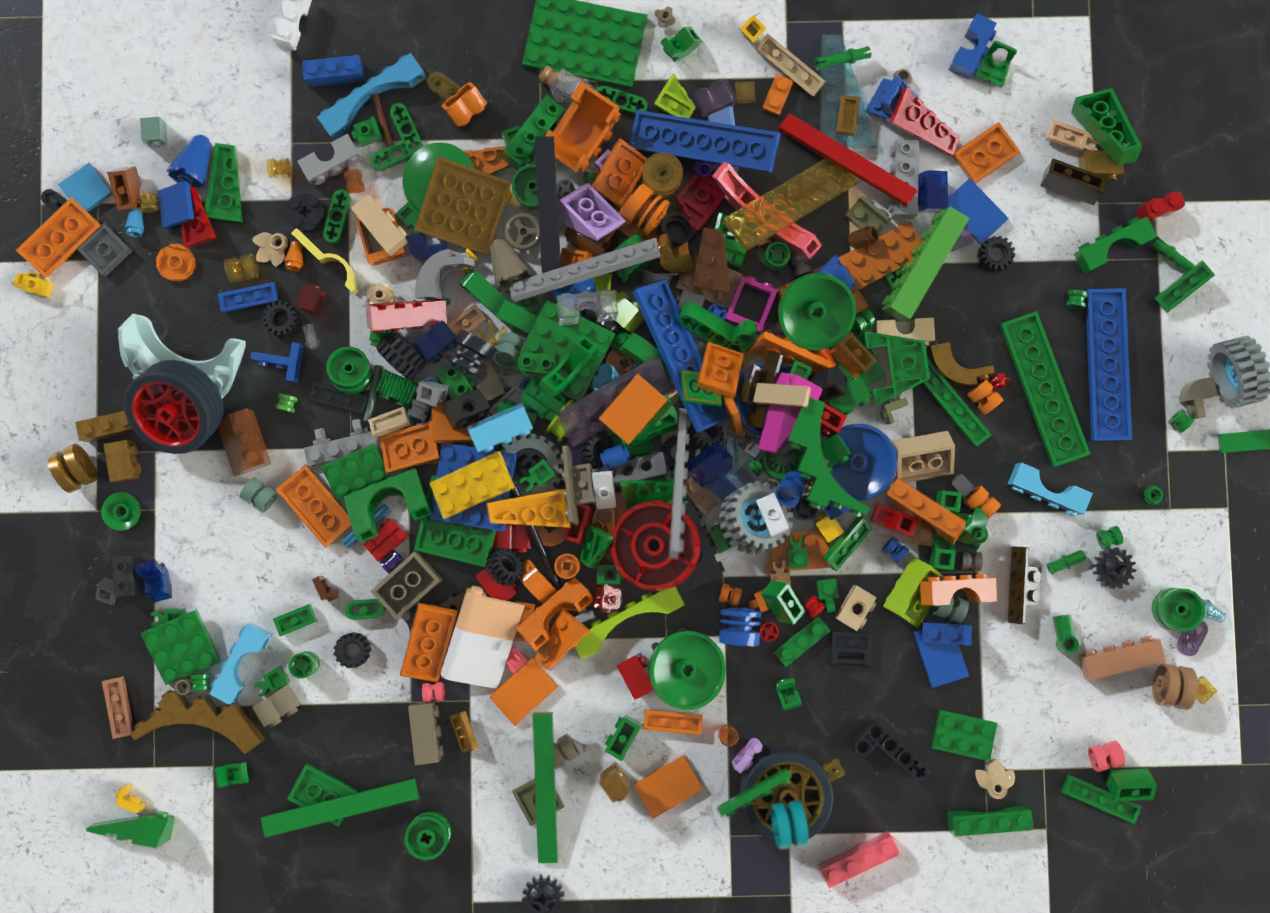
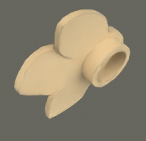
M263 232L252 239L260 247L256 255L257 262L266 263L271 261L277 267L284 261L285 250L288 247L286 236L281 233L271 235L270 233ZM281 240L282 244L280 246H276V242Z
M996 759L990 762L987 771H975L979 786L987 789L988 794L994 799L1004 798L1008 788L1015 782L1014 771H1005L1003 765ZM996 785L1000 786V793L995 791Z

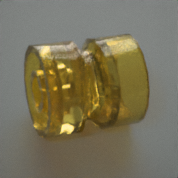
M252 253L241 255L239 259L232 257L224 260L226 276L230 283L240 282L243 278L249 280L259 277L257 262Z

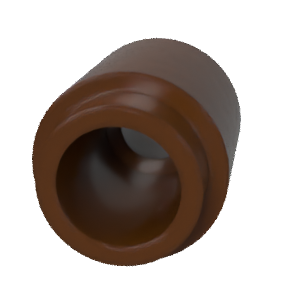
M867 226L851 232L848 240L852 248L859 250L874 245L878 241L879 236L875 227Z

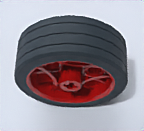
M163 360L153 364L130 383L124 397V412L133 431L151 447L170 454H186L196 450L217 430L224 414L223 401L215 383L199 368L184 361Z

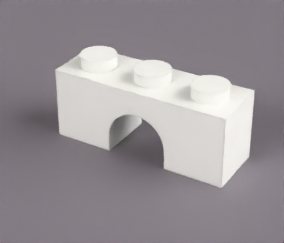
M283 0L271 37L277 46L296 51L301 35L299 32V21L302 15L307 16L312 0Z

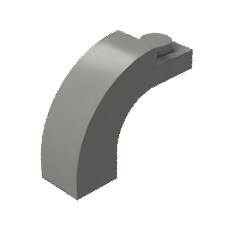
M449 249L435 253L424 263L418 274L415 298L422 300L442 299V285L446 275L456 268L475 267V259L467 257L465 253H458Z

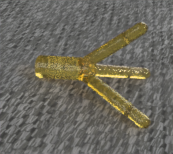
M488 319L487 322L492 341L480 329L478 333L496 348L505 327H501L496 341L491 319Z

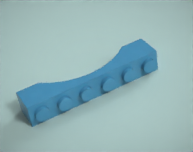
M411 53L403 55L398 59L397 63L384 68L381 74L369 78L362 87L353 89L350 95L337 100L331 108L324 109L317 118L333 141H335L350 130L355 115L371 99L372 94H379L396 88H412L426 79L425 73Z

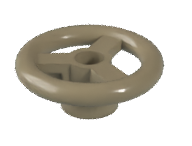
M519 213L511 217L505 226L507 242L517 250L525 251L534 248L540 242L539 220L528 213ZM519 219L532 221L536 228L523 226ZM513 223L518 229L516 241H513L510 235ZM526 230L527 234L521 235V231ZM532 234H536L535 239L531 243L521 245L522 242L529 241Z

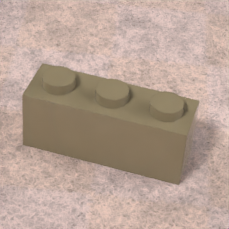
M435 701L409 705L415 765L439 762L444 755L443 745L439 744L441 727L437 725L436 719L439 717L438 706H435Z

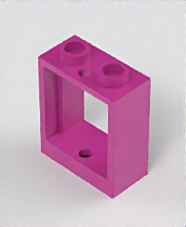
M742 276L724 321L738 326L742 321L750 320L734 314L733 311L743 285L752 287L770 295L760 322H755L757 325L756 334L760 335L777 289H774L772 284L756 282L757 279L752 276Z

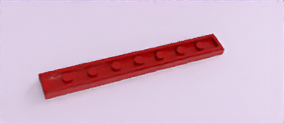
M790 113L779 126V131L905 207L908 206L917 194L918 190Z

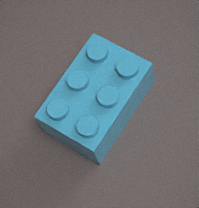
M522 403L468 426V431L477 451H483V453L494 449L493 446L498 443L504 445L511 442V438L519 435V437H523L530 433V429H533Z

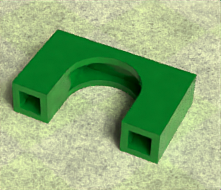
M416 468L408 469L401 474L388 477L386 480L343 496L353 533L360 543L379 536L374 521V511L377 505L387 497H404L408 511L415 521L433 514L422 477Z

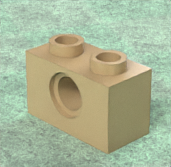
M853 585L834 618L853 630L862 629L867 621L865 618L867 613L872 612L876 606L875 600L877 597L857 585ZM859 603L861 611L858 614H854L852 608L855 604Z

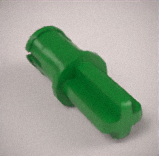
M1079 550L1067 556L1062 555V558L1047 563L1046 566L1052 575L1066 568L1071 569V566L1085 561L1086 555L1082 550Z

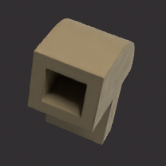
M1214 377L1192 381L1182 388L1179 395V403L1187 401L1186 411L1193 419L1206 417L1203 403L1204 398L1218 396Z

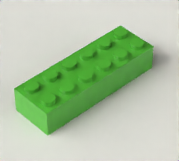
M951 206L944 210L941 209L939 213L936 212L930 221L932 223L931 227L922 234L921 244L917 245L912 251L911 255L913 257L911 261L906 262L901 270L903 274L900 279L897 278L893 283L892 288L894 290L891 295L885 297L882 302L884 307L881 311L899 322L911 319L970 219L969 217Z

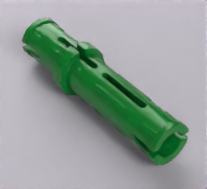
M869 46L855 50L850 48L846 52L816 57L814 64H821L816 65L815 68L820 70L845 63L853 64L858 60L870 59L872 53L865 52L871 49Z
M1159 236L1152 241L1150 247L1158 251L1163 259L1169 260L1184 273L1195 266L1176 251L1174 246H1170Z

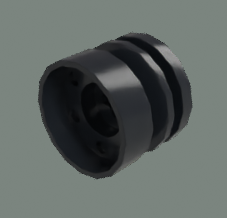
M461 329L455 339L457 344L461 346V349L451 347L450 351L457 356L455 358L447 354L445 359L461 372L469 376L482 378L483 373L477 370V367L486 370L487 366L481 362L482 358L492 360L497 349L483 339Z

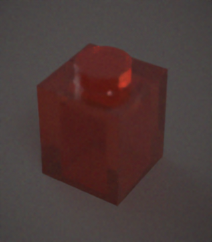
M310 283L309 286L302 285L296 307L318 315L325 293L320 290V286Z

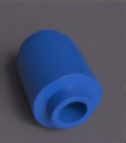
M622 444L604 450V453L600 454L605 469L608 467L611 469L628 463L627 459L630 458L627 447L623 448Z

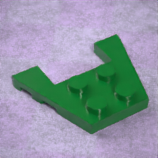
M868 331L863 332L866 349L886 346L892 385L872 388L874 406H878L930 379L924 340Z

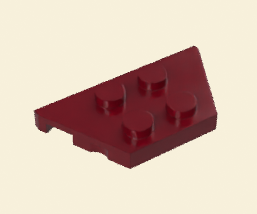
M695 173L676 197L678 206L696 234L726 196L712 177L714 174L700 176Z

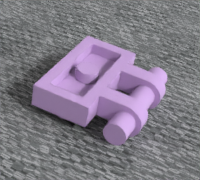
M751 738L733 759V767L739 773H742L743 770L747 771L753 763L751 759L754 753L762 751V744L757 738Z

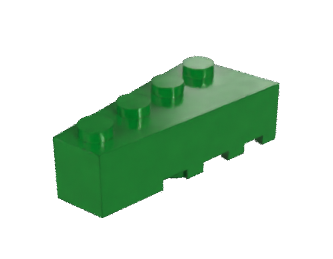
M1113 88L1075 97L1071 113L1118 166L1137 161L1142 146Z

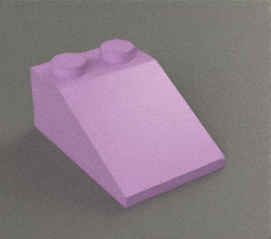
M589 183L559 200L558 216L568 227L596 241L626 222Z

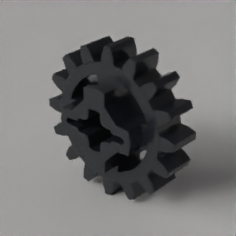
M1114 547L1113 550L1106 548V552H1099L1101 557H1094L1097 564H1092V567L1096 568L1093 575L1099 576L1096 581H1103V587L1109 585V589H1115V587L1122 589L1123 584L1130 585L1128 579L1134 580L1131 574L1132 572H1137L1136 569L1132 568L1136 562L1130 561L1133 556L1126 555L1127 550H1119L1118 547ZM1115 565H1116V566H1119V567H1116V569H1114V571H1108V570L1112 569L1113 567H1115ZM1105 575H1109L1113 581L1109 580Z
M540 874L538 880L533 876L532 883L527 881V888L523 889L522 892L526 895L522 897V902H527L524 909L530 908V913H555L554 910L559 912L561 907L558 904H564V900L561 897L565 895V892L560 891L563 885L556 884L557 878L553 879V881L550 880L549 874L547 878H543V875ZM538 885L537 891L531 893L532 889ZM541 893H544V896H546V900H543V898L540 896ZM556 900L551 907H548L550 902Z

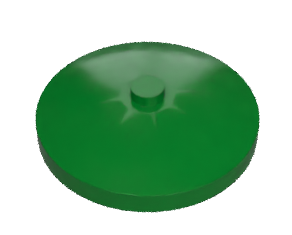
M431 143L418 149L408 160L403 172V190L408 202L419 213L438 156L476 169L470 157L460 148L448 143Z
M812 273L795 280L783 293L778 307L779 324L786 337L795 345L808 350H822L839 343L851 330L856 317V302L851 290L842 280L826 273Z
M679 631L670 634L656 646L651 655L649 679L652 688L664 703L680 710L701 708L714 700L724 684L726 675L724 656L718 645L702 633Z

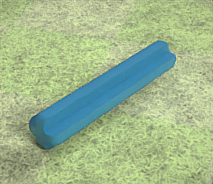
M383 504L374 512L376 525L391 512L386 504ZM353 531L343 539V543L348 548L358 541Z

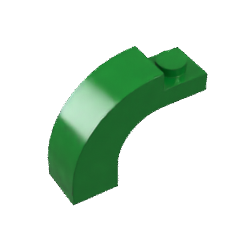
M620 331L610 345L611 349L634 360L644 370L649 381L664 387L671 379L660 352L644 338L635 333L629 335Z
M584 334L573 342L561 362L540 381L539 386L553 397L558 393L561 394L585 367L598 348V345Z

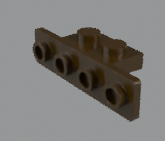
M767 352L763 368L754 364H749L738 401L751 406L747 425L750 427H763L769 404L753 402L757 383H776L783 358L782 353Z
M1012 546L1008 623L1025 624L1026 605L1040 606L1042 567L1028 566L1029 547Z

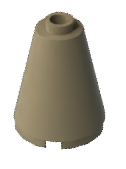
M496 239L492 242L490 254L496 289L500 293L501 291H505L506 294L511 293L510 283L533 276L507 240Z

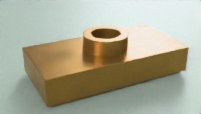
M841 95L835 134L855 136L860 97Z
M466 711L449 716L462 753L478 749L479 747Z

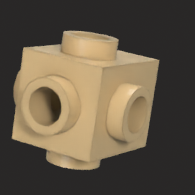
M380 282L373 284L367 294V297L370 299L369 304L396 302L397 297L393 294L395 290L387 283L384 285Z

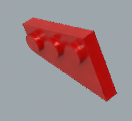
M190 187L194 219L181 224L184 247L188 248L217 238L194 187Z

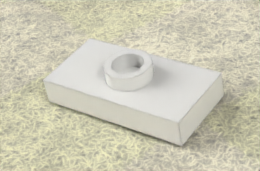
M612 471L593 472L592 480L597 509L616 508L617 503Z
M774 493L756 500L772 537L790 529Z

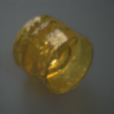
M664 152L653 154L647 159L643 166L642 183L654 190L652 196L654 199L661 195L662 200H666L678 193L683 174L681 162L674 155ZM662 171H665L664 176L661 177L660 174Z

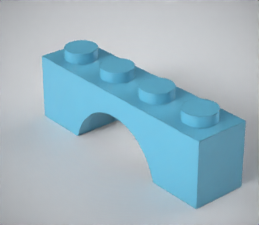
M1022 462L1015 465L1007 484L1012 486V490L1021 494L1026 492L1030 494V498L1036 501H1041L1042 499L1048 502V506L1055 509L1063 508L1066 510V514L1074 517L1085 514L1093 494L1077 486H1069L1058 494L1050 492L1041 483L1039 470Z
M253 623L244 625L238 634L240 636L238 642L234 643L229 651L231 654L229 659L223 662L220 667L222 672L218 678L214 679L210 686L212 688L210 695L229 705L237 702L245 687L238 672L241 660L250 652L259 653L264 651L272 636V633Z

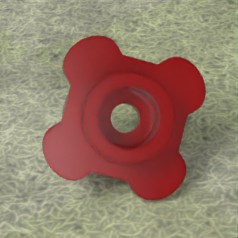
M999 373L990 377V384L994 389H1002L1010 379L1006 378L1005 374Z

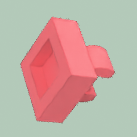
M514 646L509 652L506 666L514 674L528 659Z

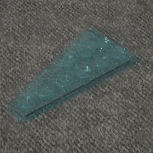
M822 35L821 57L846 52L841 35ZM845 63L821 69V78L826 82L821 87L820 132L847 148H876L877 143L851 64ZM841 95L860 97L855 136L835 134Z

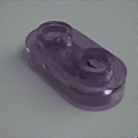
M1204 621L1199 625L1201 629L1199 633H1197L1196 628L1182 632L1177 642V649L1182 655L1193 656L1198 652L1208 633V627ZM1189 643L1192 645L1190 650L1187 648Z

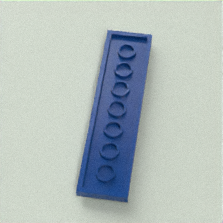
M637 110L629 145L640 151L716 164L727 162L734 167L772 173L781 134L774 131Z
M666 279L638 288L632 293L683 402L681 370L700 372L703 360L690 331L679 323L680 309ZM683 402L696 433L729 419L723 404L720 407Z
M1126 288L1087 289L1085 291L1088 295L1085 300L1091 441L1132 440Z

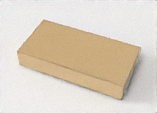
M404 406L368 419L374 438L411 425Z

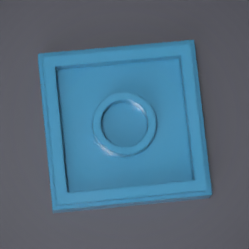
M87 163L58 184L68 199L73 197L87 212L113 195L91 163Z

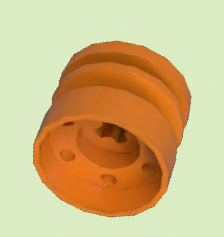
M642 183L626 203L621 216L630 224L638 218L637 229L641 230L646 224L643 233L649 235L665 217L670 202L664 200L659 205L662 200L661 195L651 200L654 190Z

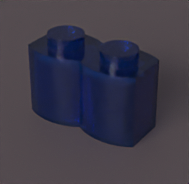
M441 320L420 337L413 346L429 364H436L443 358L442 354L444 352L450 351L451 347L456 348L458 345L455 341L457 336Z

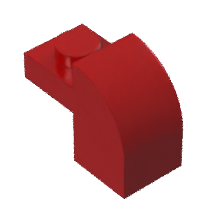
M876 503L870 522L892 532L912 537L919 519Z

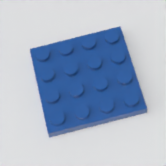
M442 443L436 480L501 451L490 450L483 453V451L478 452L475 447ZM501 452L513 482L517 454ZM511 490L447 519H443L433 495L431 508L433 514L430 515V519L505 531L506 524L489 522L486 503L510 499Z

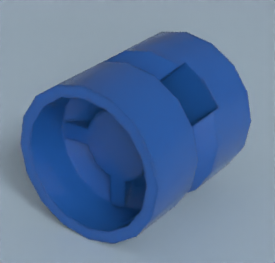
M788 472L775 491L778 502L786 507L797 505L808 487L807 479L800 476L799 472Z

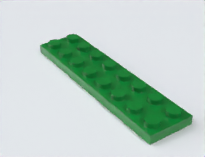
M1036 311L1001 323L1000 328L1052 467L1090 455L1038 312Z

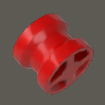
M812 595L802 607L809 613V617L813 619L824 609L825 605L819 603L817 597Z
M765 621L759 625L758 632H760V637L763 640L773 641L778 637L779 629L774 623Z

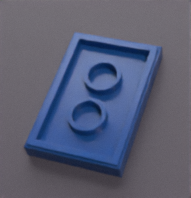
M971 178L941 204L945 209L951 206L970 218L964 229L979 245L985 242L1009 219Z
M948 620V621H945V622H942V623L952 624L951 621H949V620ZM922 629L913 632L931 688L969 676L959 644L922 642Z

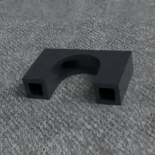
M694 505L685 508V513L692 519L697 528L702 555L689 577L677 585L680 595L723 577L722 572H725L722 562H717L715 558L717 551L714 544H710L707 539L710 536L706 525L702 526L699 520L702 518L699 508H694Z

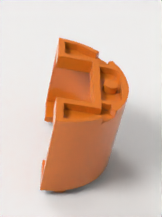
M581 81L571 95L573 102L554 131L551 132L549 130L545 135L554 136L555 158L575 172H584L589 162L593 158L597 159L602 152V145L611 139L613 135L611 130L621 116L619 106Z

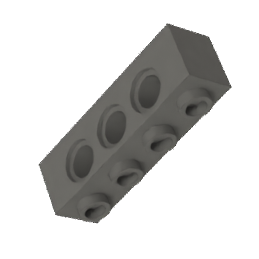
M658 451L644 457H633L631 460H628V463L611 469L610 467L605 469L604 466H597L592 469L593 472L612 471V475H615L613 478L615 494L622 492L620 481L671 478L668 459L663 452ZM652 466L649 471H645L646 467ZM629 471H633L631 475L626 476Z

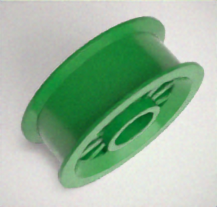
M795 451L787 456L786 464L779 463L778 456L781 454L780 452L777 454L766 452L761 458L765 473L771 478L783 480L787 474L785 473V467L788 472H798L797 468L803 456L801 452Z

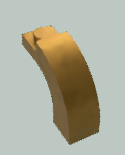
M950 342L931 345L927 348L928 358L946 381L953 385L962 387L974 386L977 384V379L978 381L989 379V375L995 373L993 365L976 369H967L960 366L953 358Z

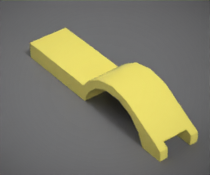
M297 228L291 233L321 263L336 261L343 264L347 271L345 286L354 295L359 293L354 271L343 258L335 254H323Z

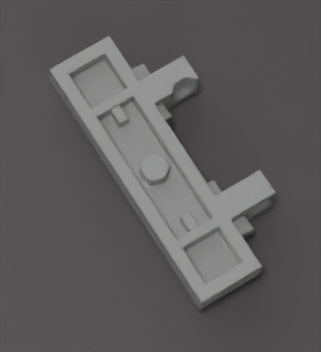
M360 419L352 420L354 432L350 433L351 436L333 441L330 438H326L323 428L314 430L316 440L313 441V446L304 448L307 465L312 467L331 462L373 443L376 444L379 450L381 449L380 438H374L372 432L368 431L367 427L363 428L362 420Z

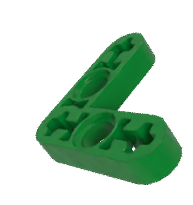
M401 103L394 104L390 109V114L402 141L372 155L371 164L377 171H385L409 160L418 149L423 147L409 112ZM400 109V111H403V121H401L399 116L396 115V110ZM405 125H410L412 131L409 134L402 133V128ZM413 138L415 144L418 145L417 150L411 148L412 144L409 139ZM395 150H401L402 156L395 159L392 157V153ZM386 154L389 155V158L392 160L391 162L388 161ZM378 158H381L383 160V165L380 166L379 164H376L378 162Z

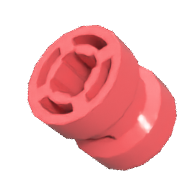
M437 682L432 685L430 683H423V702L429 703L432 700L437 702L444 701V683Z

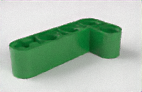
M470 268L458 282L462 288L469 294H472L496 316L503 300L506 298L476 270ZM498 318L513 333L519 330V328Z
M685 302L682 305L679 316L680 325L719 346L743 353L754 343L757 325L751 320H744L737 327H734L693 302Z

